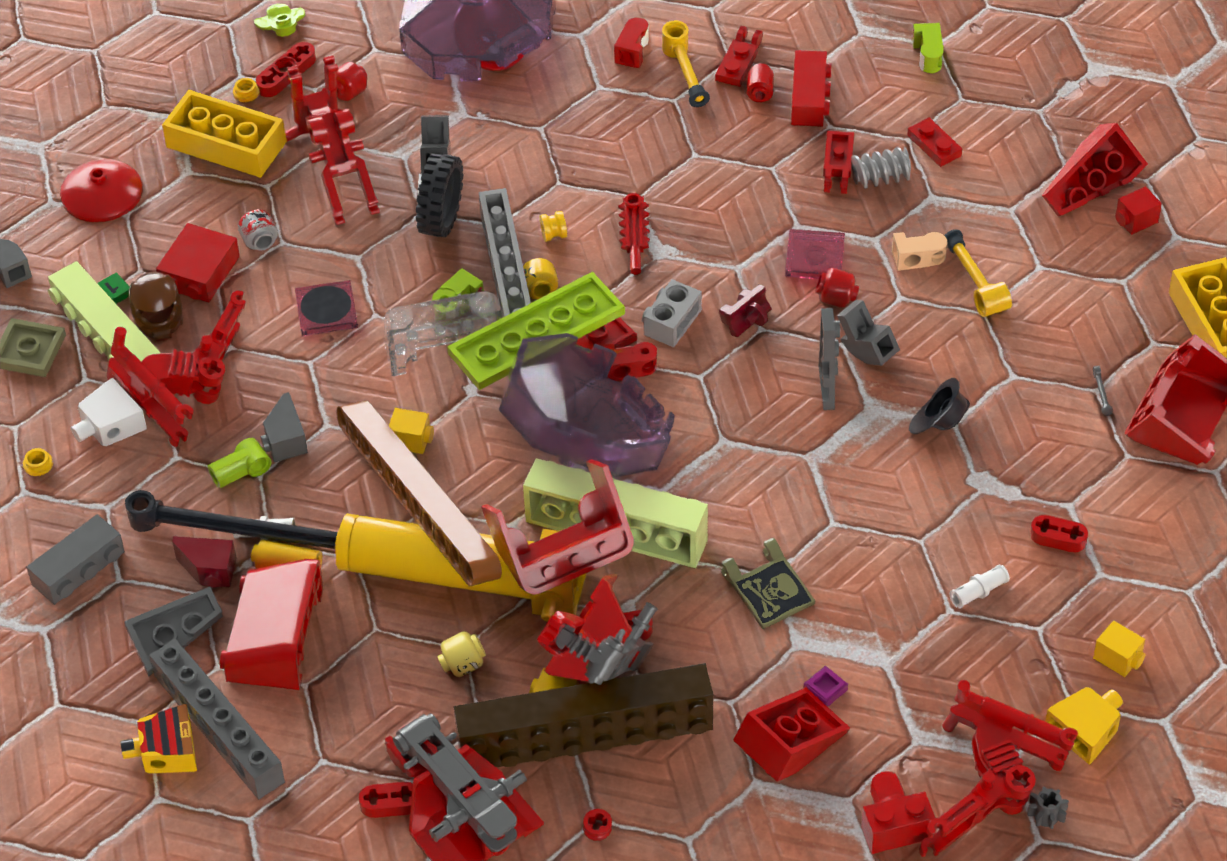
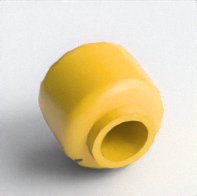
M536 258L523 265L531 299L538 300L557 290L558 277L556 269L550 261Z

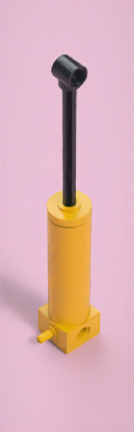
M145 490L132 492L125 499L130 526L138 532H147L158 527L161 523L335 549L338 570L531 599L532 614L541 615L544 621H549L556 611L576 615L586 574L543 593L530 594L518 585L499 555L492 536L479 533L498 556L502 575L497 580L468 586L418 524L347 513L341 522L338 532L164 506L163 501L155 500L154 496ZM543 529L540 540L559 531ZM527 541L528 545L534 543V541Z

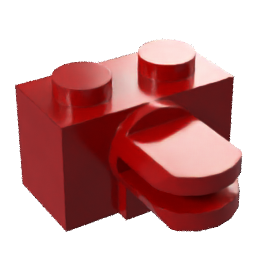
M885 771L876 774L872 778L870 790L875 804L863 806L861 824L871 854L922 842L923 839L928 837L927 827L929 822L936 818L926 792L906 796L900 779L895 773Z

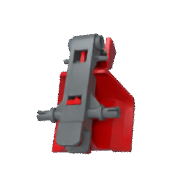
M613 573L603 576L590 596L593 603L589 601L579 617L571 613L556 611L538 636V643L553 655L544 671L551 676L601 685L603 681L615 679V677L629 670H637L654 645L652 642H645L639 637L644 630L648 631L650 628L648 623L658 608L646 602L639 616H634L632 619L633 625L630 627L613 592V584L619 575Z
M423 714L400 728L396 732L395 737L389 735L385 738L387 752L392 762L409 778H414L409 832L416 844L431 861H487L494 855L499 856L503 854L510 844L520 837H526L544 825V821L515 789L527 781L525 774L521 770H517V772L505 778L502 771L467 744L457 750L450 743L457 737V733L453 732L445 737L440 731L441 726L433 714Z

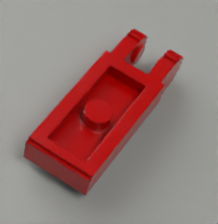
M740 27L736 39H733L715 74V81L741 87L758 54L763 31L756 30L751 44L744 42L748 34L747 27Z
M827 131L823 176H825L824 192L830 193L832 189L831 177H842L840 181L841 194H847L848 178H851L854 132Z

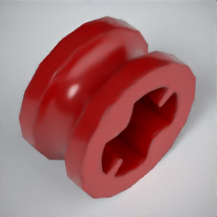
M603 809L590 810L583 818V832L585 836L593 841L606 839L612 831V818L610 814ZM596 820L602 821V826L599 827V830L593 829V824L596 823Z

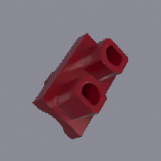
M758 285L752 291L744 289L739 293L736 304L733 306L726 304L719 309L721 321L729 326L732 336L739 337L753 324L763 326L768 322L767 313L772 308L766 299L765 286Z

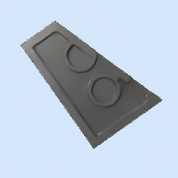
M833 308L821 309L818 368L823 410H835V376L838 375V360L835 357H839V341L835 338L840 337V321L834 320Z
M208 587L126 620L124 624L149 677L154 673L149 656L151 653L174 639L185 648L221 619L223 614L211 587Z

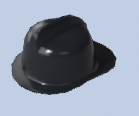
M950 378L943 382L928 402L916 413L909 424L911 434L922 433L931 427L939 430H949L961 421L970 406V402L959 392L960 383L956 378Z

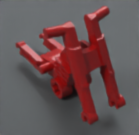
M334 55L323 58L325 88L316 93L304 96L301 73L299 74L298 65L287 68L291 82L293 118L296 126L285 131L286 141L289 142L302 134L309 133L312 143L315 145L319 144L320 150L308 153L311 164L324 161L326 164L321 177L330 202L334 222L336 225H340L346 222L342 215L343 209L333 181L335 177L357 171L370 214H378L380 209L377 205L378 199L375 196L365 161L353 153L364 149L362 139L349 140V134L355 133L353 115L348 108L344 110L338 108V84L336 82L338 65L337 63L335 64Z
M237 290L231 294L229 303L214 330L209 335L202 336L200 345L192 354L191 352L184 353L182 350L178 352L174 349L173 353L148 355L141 362L124 345L127 330L124 327H117L115 329L111 347V355L113 357L109 359L106 377L108 380L114 378L122 384V388L143 408L149 418L151 417L169 436L170 444L174 447H178L180 438L184 442L187 441L188 431L181 425L184 423L185 416L188 419H192L194 412L191 406L182 404L174 395L177 393L178 396L186 395V397H190V394H193L194 398L202 404H212L219 398L221 383L225 374V365L222 361L236 333L240 329V323L237 320L246 304V301L242 300L243 291ZM205 387H212L208 392L202 391Z
M960 680L954 700L959 704L951 706L950 713L943 722L942 727L945 731L952 732L960 722L976 730L971 744L975 770L978 771L981 780L966 797L939 818H934L929 822L927 827L928 837L923 839L919 847L920 855L925 857L928 852L927 847L933 849V855L938 856L940 852L967 833L976 824L982 822L995 809L1000 808L1004 813L1011 815L1022 812L1035 786L1036 778L1031 769L1022 765L1024 761L1019 757L1018 751L1022 750L1049 762L1053 770L1062 771L1065 765L1064 761H1066L1069 755L1068 751L1072 750L1073 741L1076 740L1078 731L1070 727L1059 728L1034 717L1032 713L1029 715L990 697H983L970 691V683L967 680ZM1027 733L1032 734V735H1034V736H1036V737H1039V738H1041V739H1043V740H1045V741H1048V742H1050V743H1052V744H1055V745L1059 746L1060 748H1058V747H1056V746H1053V745H1051V744H1049V743H1047V742H1044V741H1042V740H1040V739H1037V738H1035V737H1033V736H1031V735H1028ZM1024 779L1026 784L1024 785L1019 780ZM1006 797L1012 798L1013 800L1008 801Z

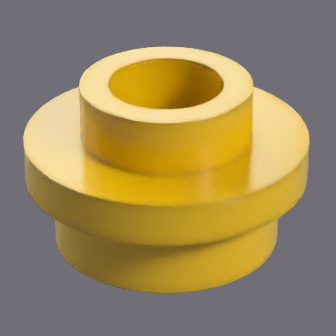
M251 78L239 79L233 88L234 98L241 102L253 101L260 93L255 81Z
M41 448L28 451L23 460L24 470L31 476L44 475L53 466L51 455Z

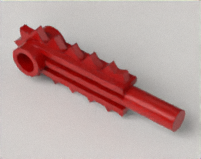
M630 193L623 197V203L618 205V208L623 210L619 217L624 219L619 222V226L623 227L619 234L624 236L619 242L622 244L621 249L627 250V253H630V273L633 275L641 273V253H644L643 249L649 248L648 242H650V238L646 237L650 230L645 228L649 225V221L645 219L649 216V213L645 211L649 204L644 202V196H640L637 193Z

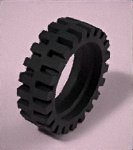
M434 153L428 158L427 164L424 167V173L421 176L422 182L419 184V195H417L416 201L418 202L416 206V226L418 232L436 237H447L451 233L454 221L457 218L456 213L459 211V201H461V190L463 189V165L459 157Z

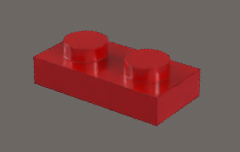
M930 117L908 128L907 136L940 167L962 156L963 148Z

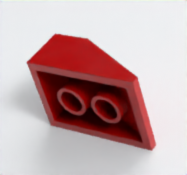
M805 687L747 712L733 741L758 763L769 776L778 782L799 772L848 733L850 727Z

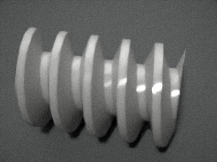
M896 147L893 153L885 149L882 156L878 151L873 152L871 157L869 154L864 153L861 160L856 155L851 157L854 182L856 185L858 182H861L864 189L868 188V180H871L875 187L878 186L879 178L883 179L885 185L889 184L890 176H893L896 183L900 180V174H903L907 181L910 180L911 163L906 147H904L903 151L901 148Z

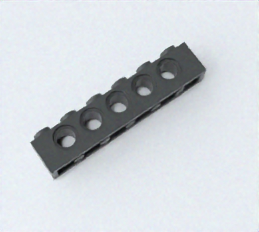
M176 639L149 655L156 679L179 706L187 704L190 719L258 800L285 783L281 761Z

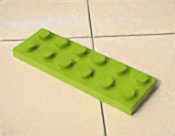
M591 272L447 346L448 355L478 390H481L625 315V306L596 274Z

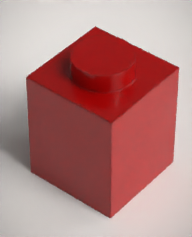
M1145 186L1118 198L1115 218L1120 226L1133 235L1159 223L1162 203Z

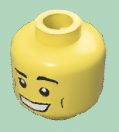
M463 631L441 643L442 654L437 657L445 672L451 670L456 677H462L481 667L483 664L482 657L486 656V653L476 634L470 635V633Z

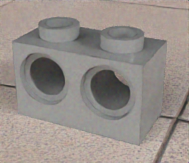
M672 279L666 288L660 289L653 305L645 309L642 316L644 335L674 348L702 310V291Z

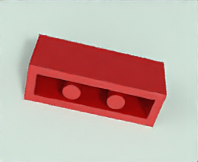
M795 50L791 125L823 127L824 116H829L830 100H825V97H830L831 81H826V78H831L832 62H826L827 51Z

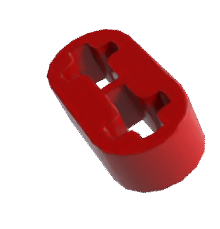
M1039 515L1031 522L1030 537L1039 545L1076 553L1086 547L1088 530L1083 524L1049 515ZM1042 528H1047L1046 533L1041 532ZM1077 535L1076 540L1070 539L1071 536Z
M395 782L366 786L359 793L361 812L371 818L409 815L411 812L413 783ZM403 795H409V801L403 802ZM371 798H377L376 805H370Z

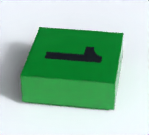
M117 272L97 283L116 304L129 297L130 286Z

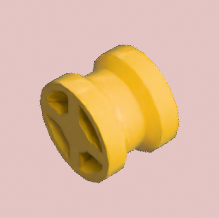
M557 211L551 216L546 214L539 215L541 232L545 242L551 241L553 237L567 238V226L562 211Z

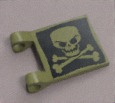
M774 538L764 541L765 548H763V554L770 562L746 574H741L733 558L722 561L723 568L721 573L723 577L732 584L762 629L815 604V599L786 560L779 544Z

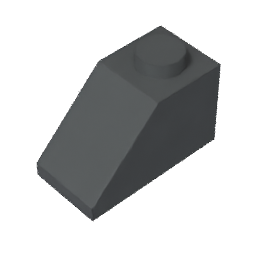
M289 392L284 393L263 422L265 435L260 436L264 451L271 453L274 462L308 453L305 433Z

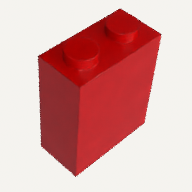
M187 223L156 267V272L171 276L177 285L179 294L209 303L240 257L237 238Z

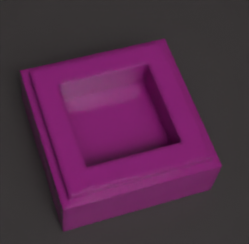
M825 665L804 683L803 688L807 687L828 707L848 690V683Z

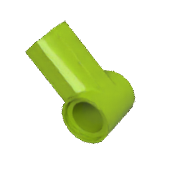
M247 438L236 446L233 453L207 466L215 485L218 488H222L248 474L252 477L263 475L269 470L272 461L255 438Z

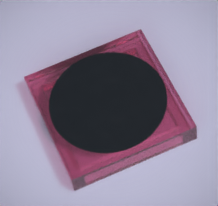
M351 280L295 288L302 336L358 328Z

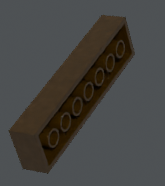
M706 663L610 679L603 681L601 685L586 683L453 706L458 748L467 744L495 767H513L525 762H542L554 757L576 756L583 752L606 751L612 747L623 745H639L646 741L669 740L675 736L702 734L713 730L714 694Z

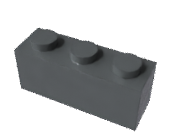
M96 514L26 566L31 585L55 605L63 598L70 596L76 588L95 577L100 570L116 561L125 552L121 534Z

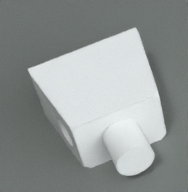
M114 378L109 379L79 403L78 410L81 422L71 427V431L78 442L93 435L102 446L111 445L147 429L143 410Z

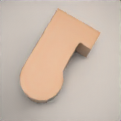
M904 232L893 233L892 253L898 271L930 267L944 262L947 239L943 234L931 232L925 236L906 238Z

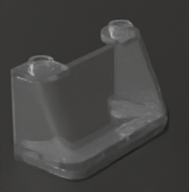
M483 291L395 307L387 311L384 316V344L392 376L406 374L407 363L411 359L412 362L418 361L416 350L455 343L501 319V308L497 296L491 292Z

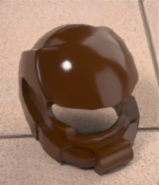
M148 272L131 282L129 288L130 309L137 328L144 335L154 337L155 341L172 338L171 334L183 324L182 303L175 281L168 274ZM169 306L173 308L170 317L163 322H149L141 315L144 311L158 312Z

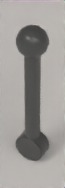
M1093 366V375L1096 378L1103 404L1101 412L1103 415L1109 416L1112 414L1113 408L1108 404L1101 377L1100 366Z

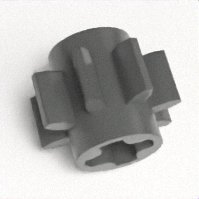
M1043 787L1038 795L1031 793L1029 802L1031 805L1028 806L1027 815L1034 816L1037 827L1041 825L1053 829L1058 821L1065 822L1067 815L1065 811L1068 809L1069 801L1066 799L1062 800L1059 789L1053 790Z

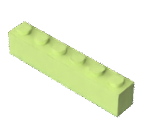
M77 261L48 276L51 287L48 289V293L55 304L60 303L68 319L77 322L81 333L85 337L89 336L92 339L96 350L100 354L104 353L108 361L113 357L111 355V347L117 327H124L127 330L124 345L141 362L148 355L160 354L158 349Z

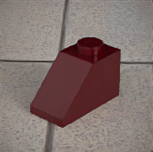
M173 536L172 543L176 560L200 585L212 588L231 586L237 559L233 540Z

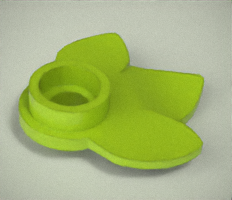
M273 4L268 7L267 15L256 18L254 24L261 30L272 29L277 36H289L296 31L297 22L305 17V10L301 7L290 10L286 4Z

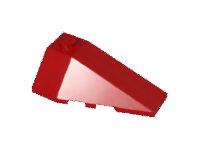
M1117 123L1100 124L1080 144L1043 193L1042 197L1057 216H1062L1087 204L1090 200L1103 196L1119 186L1130 183L1148 163Z

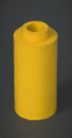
M264 539L259 544L254 545L251 553V561L255 562L256 569L302 559L320 560L322 565V552L320 550Z

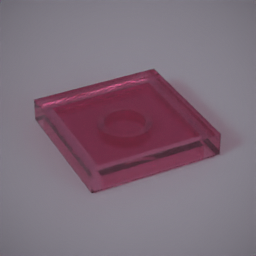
M789 229L785 277L819 279L821 272H826L829 268L842 270L845 233Z

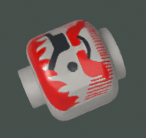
M251 210L244 214L238 222V231L245 245L251 250H266L273 245L278 237V229L270 214L265 210Z

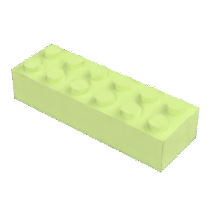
M536 458L523 484L526 522L557 531L582 522L578 511L579 501L585 494L596 490L590 472L580 468L575 469L560 465L554 461ZM613 478L634 538V545L631 551L696 568L708 541V504L696 499L679 497L666 491H657L639 484H631Z

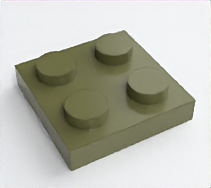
M11 318L0 339V369L46 377L66 337L65 328Z

